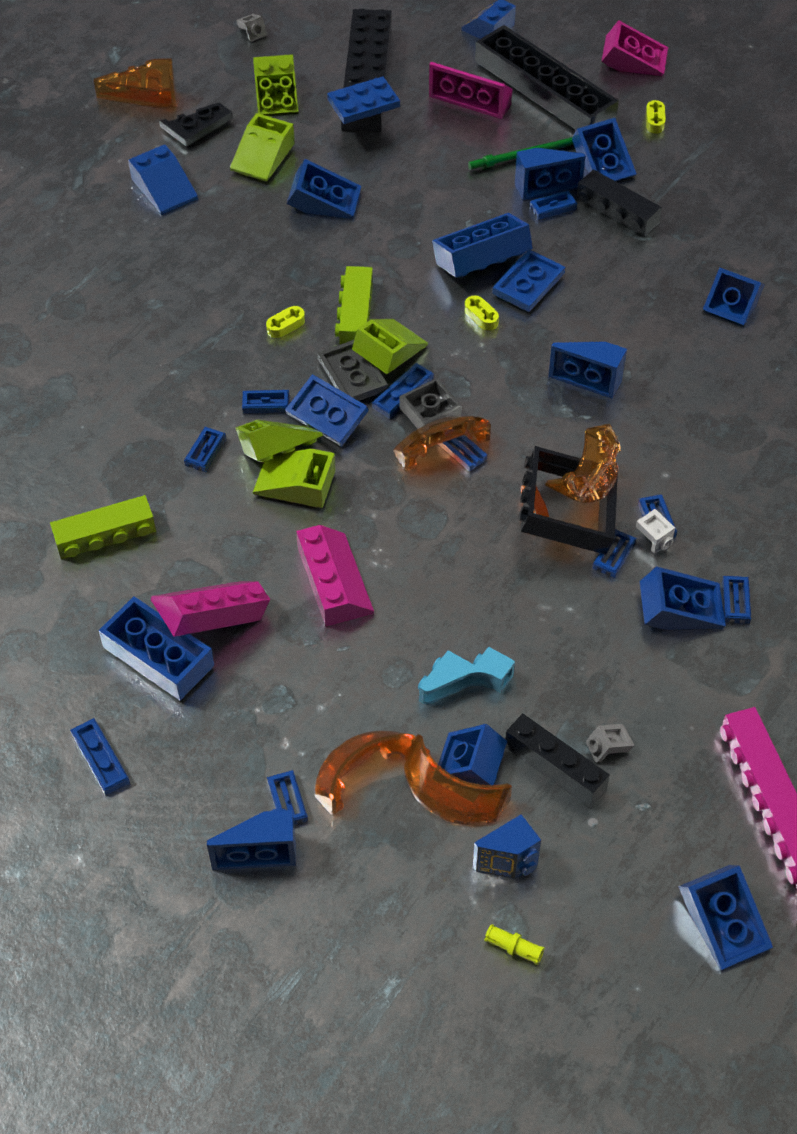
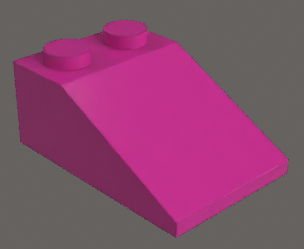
M618 20L606 35L601 62L617 71L663 76L668 47Z

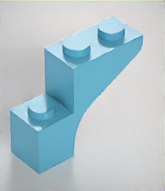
M489 646L483 654L479 653L473 664L448 650L442 658H437L431 673L428 676L425 675L419 682V701L430 705L471 686H483L501 693L514 676L515 661Z

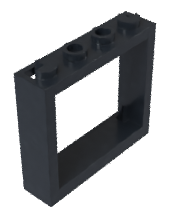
M535 446L531 456H526L524 468L527 471L524 473L522 485L525 488L520 498V503H523L518 517V521H522L521 532L606 555L615 539L618 469ZM537 471L600 487L598 531L535 514L534 502Z

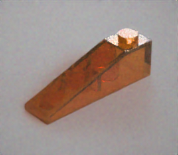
M172 58L151 59L145 61L144 65L138 67L133 65L128 67L126 71L120 73L113 72L94 79L97 98L156 108L176 107V85Z

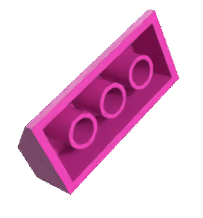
M434 62L429 64V97L502 119L511 107L512 88Z
M322 525L296 531L298 550L325 627L374 614L345 533Z
M238 581L155 595L150 600L175 637L261 621L270 598L258 581Z

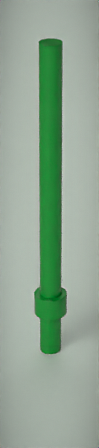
M571 137L495 156L490 154L483 156L482 159L468 162V167L470 170L481 167L490 168L498 163L515 160L518 151L533 148L557 150L573 146L574 144Z

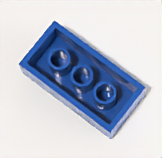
M510 213L432 240L436 264L454 277H464L469 272L483 270L488 265L502 263L507 258L521 256L526 251L533 249L529 224Z
M135 596L98 630L103 648L179 701L215 666L212 648L191 634L174 637L160 614Z

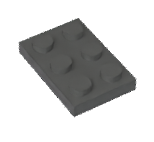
M354 340L318 352V360L334 387L354 399L360 401L380 394L388 388V384L378 368L352 350Z

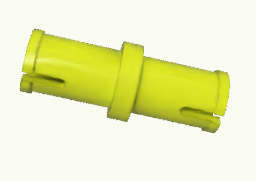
M493 924L489 926L484 939L487 943L489 942L507 950L508 955L514 956L516 954L534 962L536 965L540 963L545 947L523 939L521 934L517 932L515 934L509 933Z

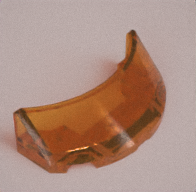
M450 416L442 418L408 435L393 449V452L403 469L408 471L416 467L415 459L419 455L422 458L427 456V448L465 434L469 440L474 439L475 436L478 443L490 440L491 424L488 420L475 416Z
M605 424L587 428L585 430L583 454L575 472L565 473L562 478L548 480L545 486L580 503L597 502L606 497L616 482L620 468L616 462V456L621 452L620 442L611 425Z
M372 731L346 740L339 747L335 748L323 762L315 785L316 799L333 816L343 808L341 794L345 791V785L339 780L377 750L386 759L391 757V754H400V757L403 759H408L415 753V736L396 731Z
M417 734L404 764L405 777L416 800L429 812H433L449 822L469 825L470 822L486 821L487 824L496 822L511 800L512 786L508 783L502 785H479L466 782L449 774L433 760L430 750L424 745L423 736Z

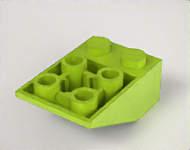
M293 54L253 57L258 113L262 115L298 113Z
M256 113L245 129L230 170L267 182L295 144L294 125Z
M371 319L357 329L352 350L388 374L428 346V342L395 319Z
M255 420L236 427L244 454L260 462L273 459L274 454L280 452L282 454L295 450V446L300 444H313L317 441L316 438L323 436L322 432L307 426Z
M305 449L286 454H274L273 459L264 462L253 494L323 508L335 474V453Z

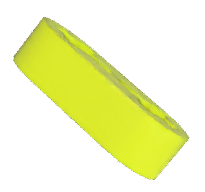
M653 100L647 103L646 128L651 133H661L664 131L666 121L665 105L661 101Z
M470 296L465 300L466 315L480 328L491 331L498 327V312L480 296Z
M291 306L270 317L266 322L267 334L272 338H281L300 328L305 323L304 310L299 306Z

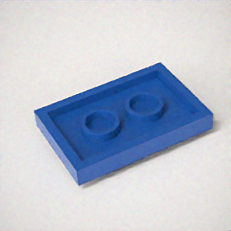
M383 76L327 93V100L343 124L400 107V99Z
M532 250L526 251L492 287V294L530 312L565 274L566 267Z
M312 374L285 411L289 416L312 429L322 432L324 437L342 447L369 409L365 404Z

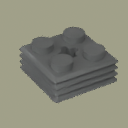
M437 378L399 397V408L424 436L462 417V405Z

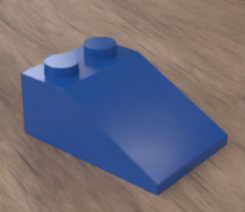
M615 118L576 129L572 141L576 152L585 154V168L588 173L594 169L616 182L637 175Z
M165 144L128 160L131 179L161 215L198 199L197 193L177 158Z
M544 148L518 151L515 186L522 201L553 195L567 190H577L578 182L584 176L585 154Z
M304 159L295 173L287 204L304 213L352 219L361 186Z
M608 342L553 343L551 346L548 377L613 399L623 380L627 349Z
M657 566L639 581L645 625L664 630L723 629L726 627L720 583Z
M283 808L264 811L207 840L212 870L296 866V836L293 811Z
M740 865L725 866L678 886L688 912L720 970L773 948Z

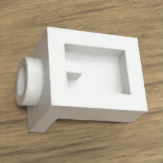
M656 509L637 520L636 528L652 542L651 551L654 554L661 549L666 550L671 546L675 527Z

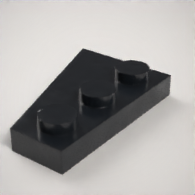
M219 102L199 108L194 114L185 116L183 113L177 115V119L171 121L167 119L160 120V127L183 145L188 146L233 119V113Z

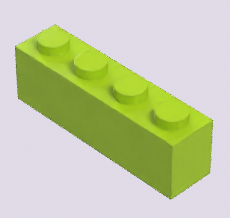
M346 266L345 275H341V288L344 289L339 291V304H342V307L337 308V321H340V323L335 325V337H339V345L354 340L357 329L369 321L373 288V267Z
M146 495L50 522L61 559L74 557L78 554L98 550L105 546L122 543L129 539L156 532L154 517Z

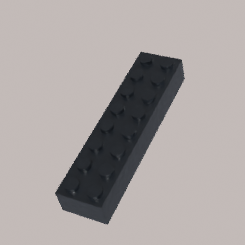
M353 9L343 88L382 76L387 81L392 34V10ZM384 112L347 124H343L341 121V131L382 132Z
M502 25L476 41L475 62L575 130L612 118L617 120L618 99L507 26Z

